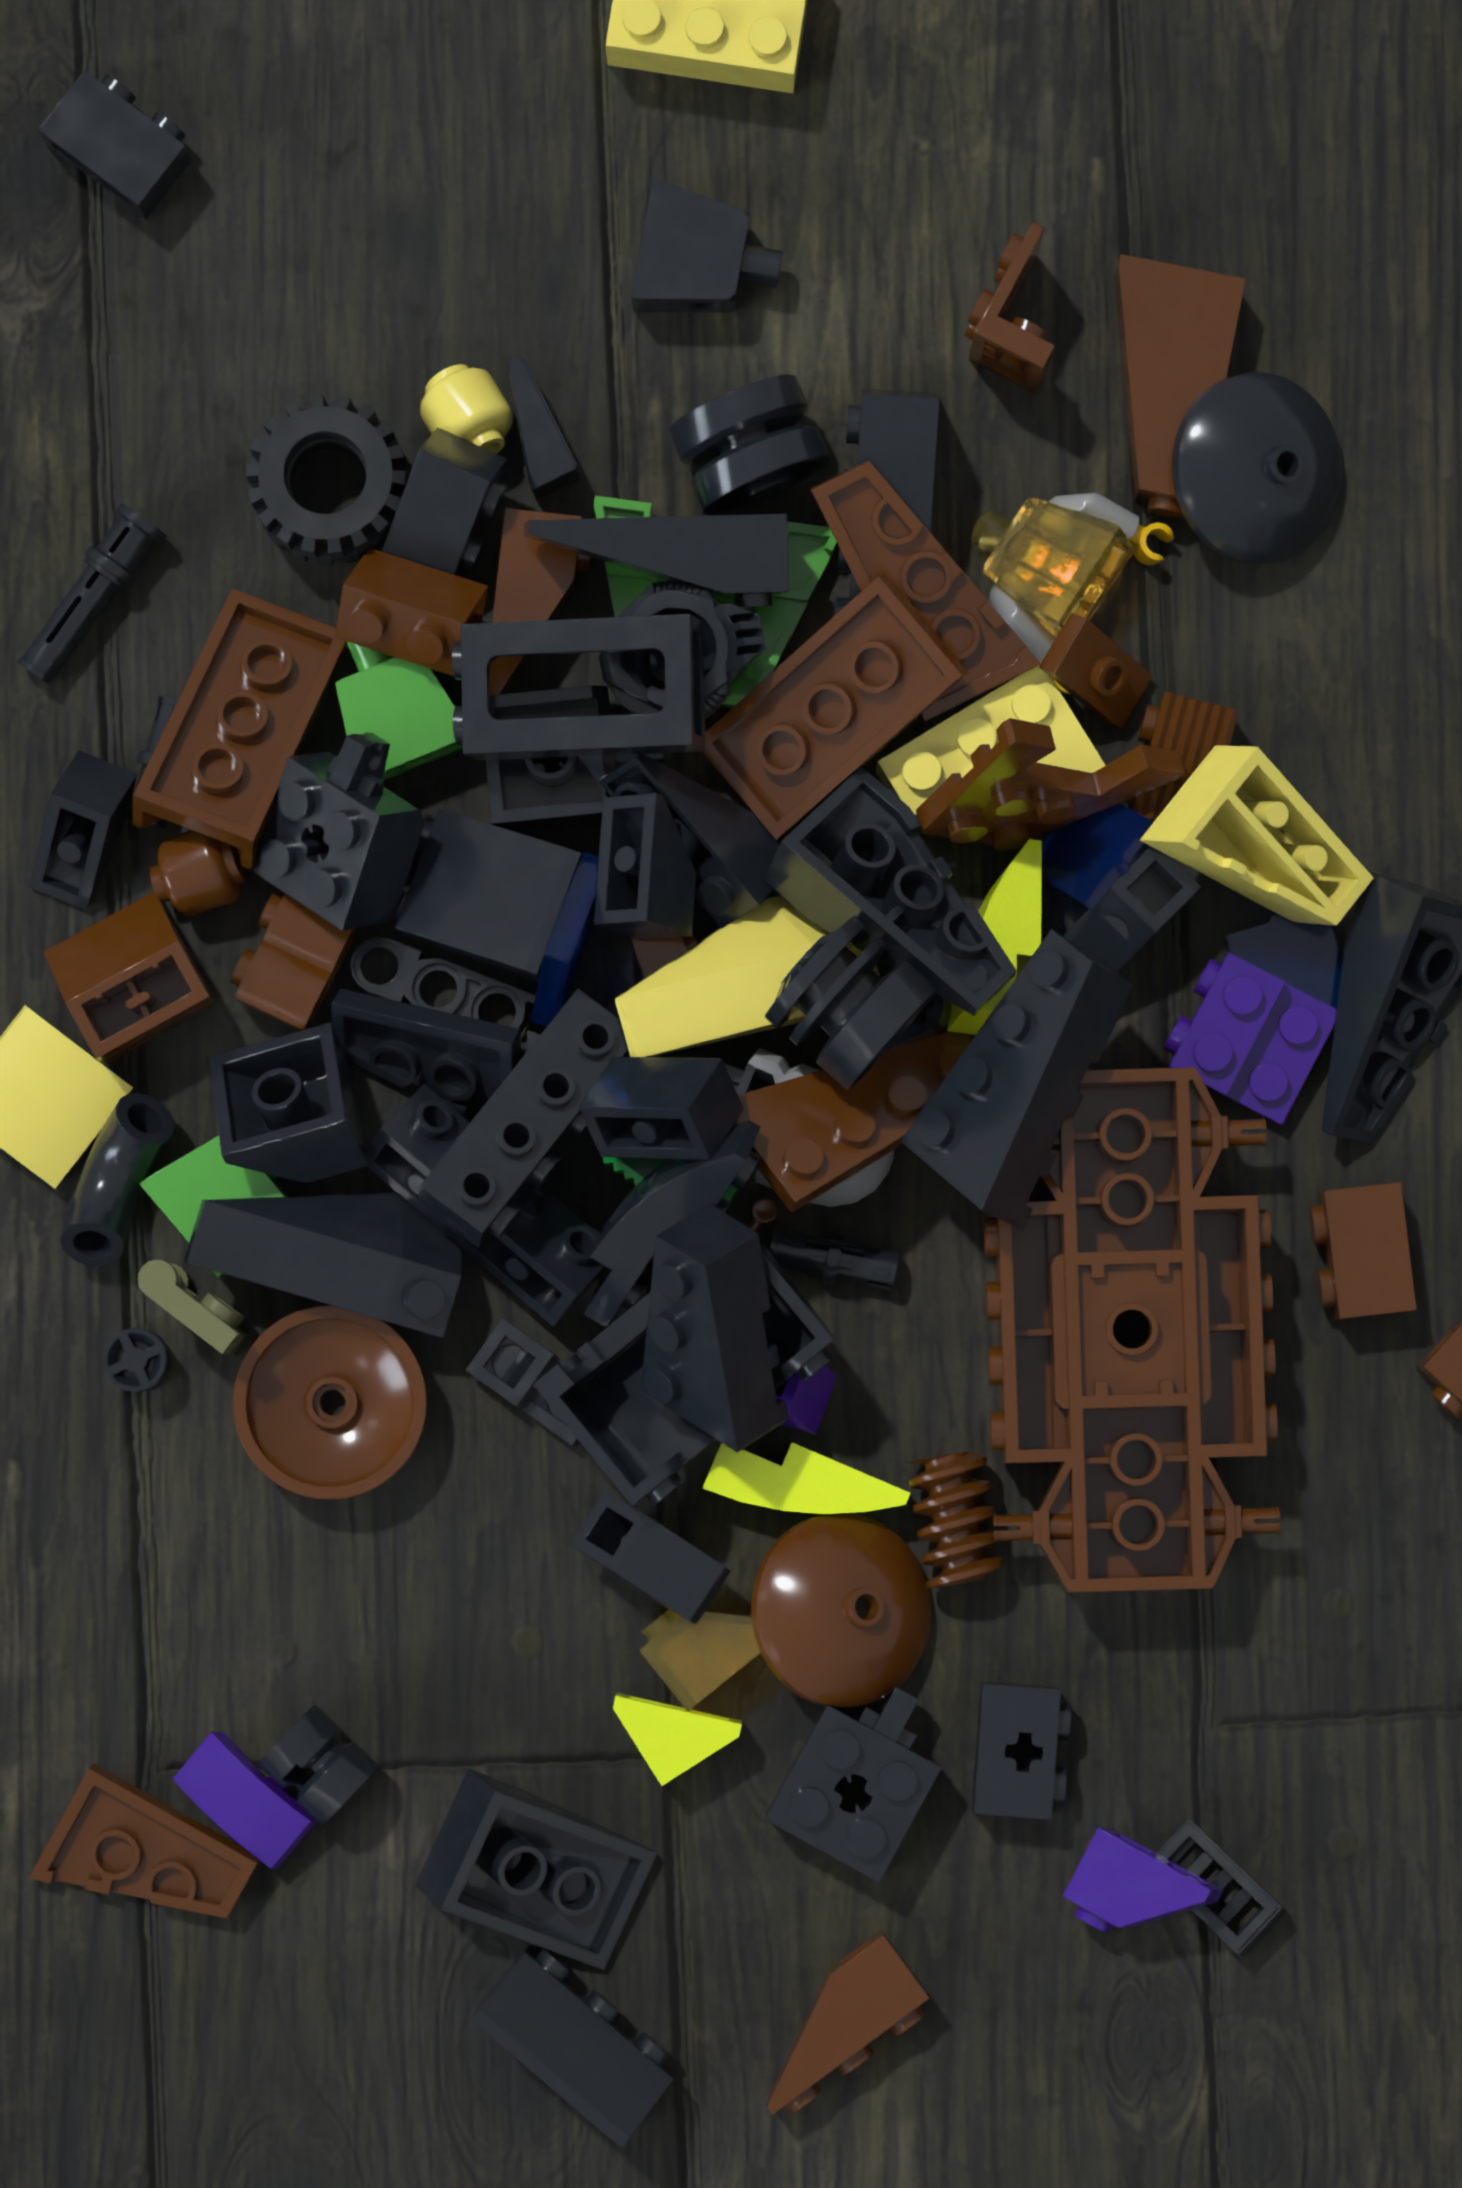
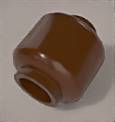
M193 830L163 840L158 849V865L150 867L151 883L158 899L162 903L170 901L180 914L189 917L235 903L242 893V884L250 879L249 869L241 865L237 847Z

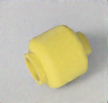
M458 364L443 369L429 380L425 386L426 394L421 401L420 415L431 435L439 427L496 454L504 447V438L512 428L514 414L494 378L486 370L474 367L469 368L467 365Z

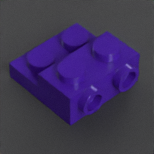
M1229 952L1225 954L1221 963L1210 958L1193 990L1195 994L1203 997L1193 1018L1190 1020L1180 1015L1163 1047L1164 1050L1173 1054L1167 1066L1170 1068L1195 1067L1205 1086L1282 1125L1335 1024L1337 1009L1292 987L1280 978Z

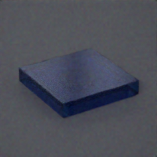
M583 852L544 954L531 1022L547 1027L564 1006L594 925L598 856Z

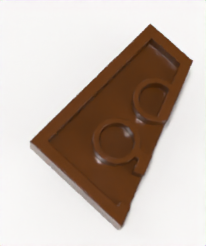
M93 1763L87 1770L29 1879L52 1883L55 1880L85 1886L87 1891L107 1895L114 1892L149 1899L152 1904L227 1919L260 1860L242 1846Z

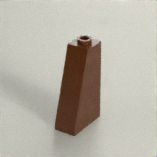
M1121 254L1116 268L1114 286L1134 498L1136 501L1147 502V511L1153 514L1171 518H1183L1184 515L1177 501L1172 478V454L1175 438L1184 415L1196 398L1211 385L1227 377L1246 279Z

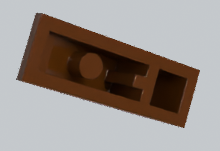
M505 508L492 623L557 620L576 591L578 572L590 573L592 557L524 537V523L529 520L582 519L581 516ZM533 655L496 658L490 666V696L508 694Z

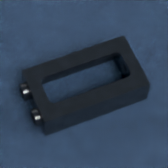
M691 614L461 624V641L454 642L452 648L454 677L456 680H462V706H456L454 709L453 732L456 743L463 745L464 755L477 760L705 751L703 622ZM659 650L665 658L666 702L663 709L657 713L497 720L491 714L490 666L498 657Z

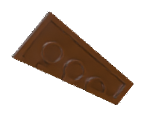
M870 460L811 488L860 590L863 591L878 576L886 574L969 672L922 713L925 721L1041 664Z
M948 1031L888 1050L849 1091L844 1089L824 1070H820L738 1095L744 1110L734 1125L750 1120L761 1126L751 1149L752 1152L760 1156L756 1167L792 1213L903 1145L901 1142L902 1138L972 1039L968 1034Z

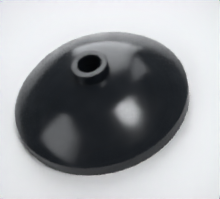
M1250 372L1233 375L1214 383L1202 392L1189 407L1181 421L1174 442L1172 478L1180 509L1189 526L1203 543L1216 553L1232 561L1253 565L1281 562L1300 554L1311 546L1326 529L1336 509L1340 495L1342 459L1332 423L1321 405L1309 392L1285 377L1272 373ZM1279 455L1282 457L1284 463L1283 475L1279 472L1277 468V459Z

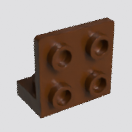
M1033 221L1025 237L1014 232L998 262L997 267L999 270L994 278V282L1000 285L995 293L986 288L983 290L967 322L969 326L964 337L972 340L968 360L1036 394L1048 371L1055 345L1045 341L1047 333L1034 323L1020 317H1013L1011 323L1004 319L1039 252L1045 227Z

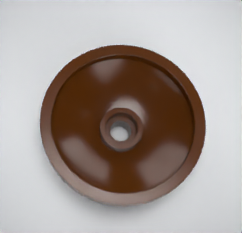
M318 1306L297 1311L277 1321L264 1331L253 1343L241 1363L233 1394V1414L236 1429L241 1443L253 1463L279 1486L293 1493L315 1499L328 1500L354 1497L375 1489L388 1481L405 1465L413 1454L423 1432L427 1412V1391L424 1376L416 1356L405 1340L392 1327L380 1319L336 1306ZM332 1390L339 1391L345 1398L344 1410L334 1416L326 1413L322 1407L324 1395Z
M852 1513L824 1514L809 1518L791 1527L779 1537L765 1555L755 1578L751 1599V1617L755 1639L766 1664L773 1674L798 1696L824 1706H862L892 1693L896 1685L900 1686L917 1666L923 1655L930 1632V1592L925 1587L927 1580L919 1561L910 1547L893 1530L863 1515ZM859 1597H862L867 1604V1614L863 1619L857 1615L855 1610V1604Z

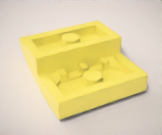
M24 1005L0 1036V1148L56 1189L103 1128L120 1098L129 1094L133 1087Z

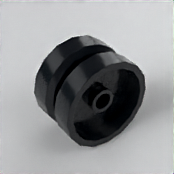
M784 374L742 386L695 408L668 428L669 436L681 463L704 465L691 480V487L703 515L722 514L764 500L804 481L830 462V455L819 429L803 425L794 426L808 410V403L795 375Z

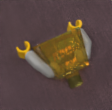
M1094 492L1059 495L1048 502L1038 498H1029L1024 502L1012 522L992 511H987L974 526L971 541L972 544L991 553L982 571L993 586L990 591V603L1036 658L1042 662L1071 612L1090 621L1132 554H1134L1139 562L1149 566L1156 565L1165 560L1160 554L1149 550L1146 538L1147 535L1151 534L1155 535L1159 540L1169 543L1174 539L1173 532L1169 526L1158 522L1144 527L1139 524V516ZM1052 679L1056 684L1057 688L1059 689L1060 693L1070 694L1060 684H1058L1054 679Z

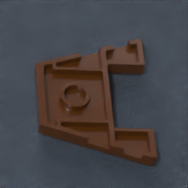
M1009 718L996 729L999 742L992 749H990L989 744H981L970 755L973 768L963 778L961 773H952L916 809V813L921 824V833L950 838L951 842L958 844L975 842L992 845L998 851H1010L1023 847L1029 839L1173 782L1185 776V771L1178 751L1143 744L1094 773L1037 763L1038 760L1056 750L1050 726Z

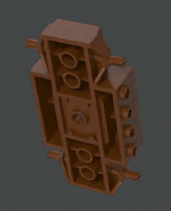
M1195 1067L1086 1070L1080 1084L1079 1093L1084 1095L1074 1118L1066 1116L1050 1151L1057 1156L1047 1178L1039 1177L1052 1201L1027 1202L1026 1206L1032 1208V1212L1023 1230L994 1216L984 1217L985 1256H995L996 1282H986L987 1321H997L998 1344L995 1347H988L989 1386L999 1385L1000 1411L990 1412L991 1450H1001V1463L1061 1462L1038 1511H1032V1514L1025 1515L993 1514V1526H1019L1017 1530H993L994 1542L1032 1540L1033 1544H1039L1063 1587L1069 1593L1211 1589L1221 1573L1236 1538H1242V1534H1280L1279 1522H1254L1255 1519L1280 1518L1279 1507L1241 1508V1505H1234L1209 1457L1267 1456V1443L1277 1442L1278 1438L1277 1408L1275 1403L1265 1404L1264 1378L1275 1377L1276 1368L1274 1340L1263 1339L1262 1313H1272L1273 1311L1271 1274H1261L1260 1248H1270L1271 1245L1269 1209L1259 1210L1258 1195L1200 1197L1222 1149H1228L1229 1146H1266L1267 1133L1241 1134V1131L1266 1130L1265 1118L1228 1120V1116H1221ZM1128 1310L1137 1311L1144 1315L1150 1327L1149 1337L1146 1342L1140 1347L1133 1349L1119 1344L1113 1334L1115 1319L1119 1314Z

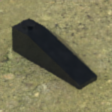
M787 514L529 520L524 523V537L667 581L676 580L710 589L713 595L734 596V605L741 608L773 606V594L789 592Z

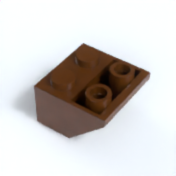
M155 891L43 952L62 997L94 1057L104 1064L217 1003L163 903L156 896Z

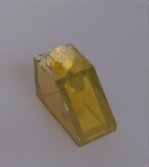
M668 1609L642 1630L649 1642L639 1650L687 1711L692 1709L761 1653L755 1639L751 1614L706 1610L697 1625H694Z

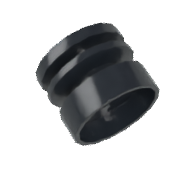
M855 915L827 936H822L804 954L781 982L775 1002L765 1014V1019L776 1028L784 1024L798 1009L806 1015L789 1037V1040L796 1046L806 1041L819 1029L828 1034L830 1037L822 1048L816 1064L847 1091L853 1088L878 1062L938 991L934 984L907 961L896 966L883 978L874 972L873 969L886 947V942L880 937L875 939L857 957L851 949L860 939L867 925Z

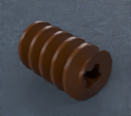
M965 1451L905 1461L906 1463L925 1466L923 1473L909 1480V1487L929 1492L928 1498L913 1505L914 1514L933 1517V1523L917 1531L918 1539L935 1542L938 1547L921 1557L922 1565L941 1568L942 1572L925 1582L926 1589L988 1579L987 1575L1003 1566L1004 1563L1001 1556L983 1553L984 1548L994 1543L993 1530L980 1528L979 1523L996 1513L993 1505L975 1502L977 1496L991 1489L990 1480L971 1477V1472L987 1463L986 1455Z

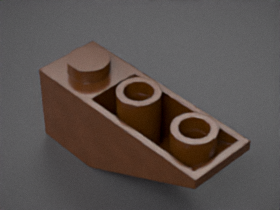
M882 1929L829 1968L767 2097V2108L772 2115L784 2106L790 2114L795 2113L821 2093L822 2090L817 2085L819 2080L835 2068H838L842 2075L849 2073L874 2053L868 2045L870 2042L888 2029H890L894 2036H898L917 2023L926 2014L920 2005L929 1999L927 1990Z

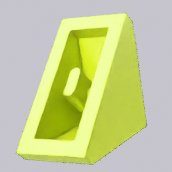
M621 1693L616 1694L613 1710L661 1786L737 1739L742 1726L741 1720Z

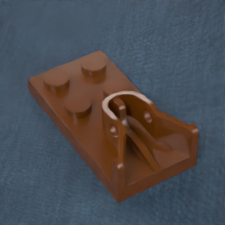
M883 574L872 581L705 732V751L702 752L777 840L790 834L808 814L836 791L861 766L863 767L969 672L890 578Z
M232 588L133 794L132 825L143 829L165 819L237 847L242 867L252 871L257 855V842L270 816L287 759L290 756H298L348 648L346 641L335 638L336 628Z

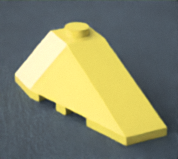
M782 896L763 900L759 906L702 940L701 943L615 998L630 1057H653L775 1029L776 1027L765 1019V1014L775 1002L781 982L804 954L822 936H827L830 932L810 921ZM854 946L851 949L857 957L863 952ZM875 965L873 971L879 975L877 965ZM798 1009L780 1027L800 1023L806 1015Z

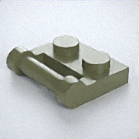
M152 1260L141 1267L138 1273V1284L146 1296L221 1354L235 1356L250 1337L249 1334L238 1327L244 1320V1315L216 1294L212 1295L208 1292L203 1299L189 1289L190 1278L188 1273L177 1264H171L164 1260Z

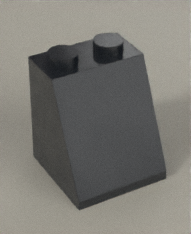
M439 808L434 822L424 820V828L414 857L420 858L412 882H405L394 916L398 918L395 926L396 931L405 937L542 985L585 869L582 854L566 847Z

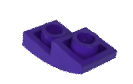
M211 1732L172 1779L222 1830L271 1869H278L316 1823L297 1803V1799L287 1788L282 1789L271 1777H264L223 1732Z

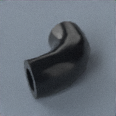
M141 1093L127 1094L120 1098L100 1131L83 1166L71 1198L60 1239L65 1253L79 1263L89 1266H105L114 1263L122 1256L132 1215L143 1189L140 1183L149 1176L155 1162L175 1131L174 1120L170 1111L155 1098Z

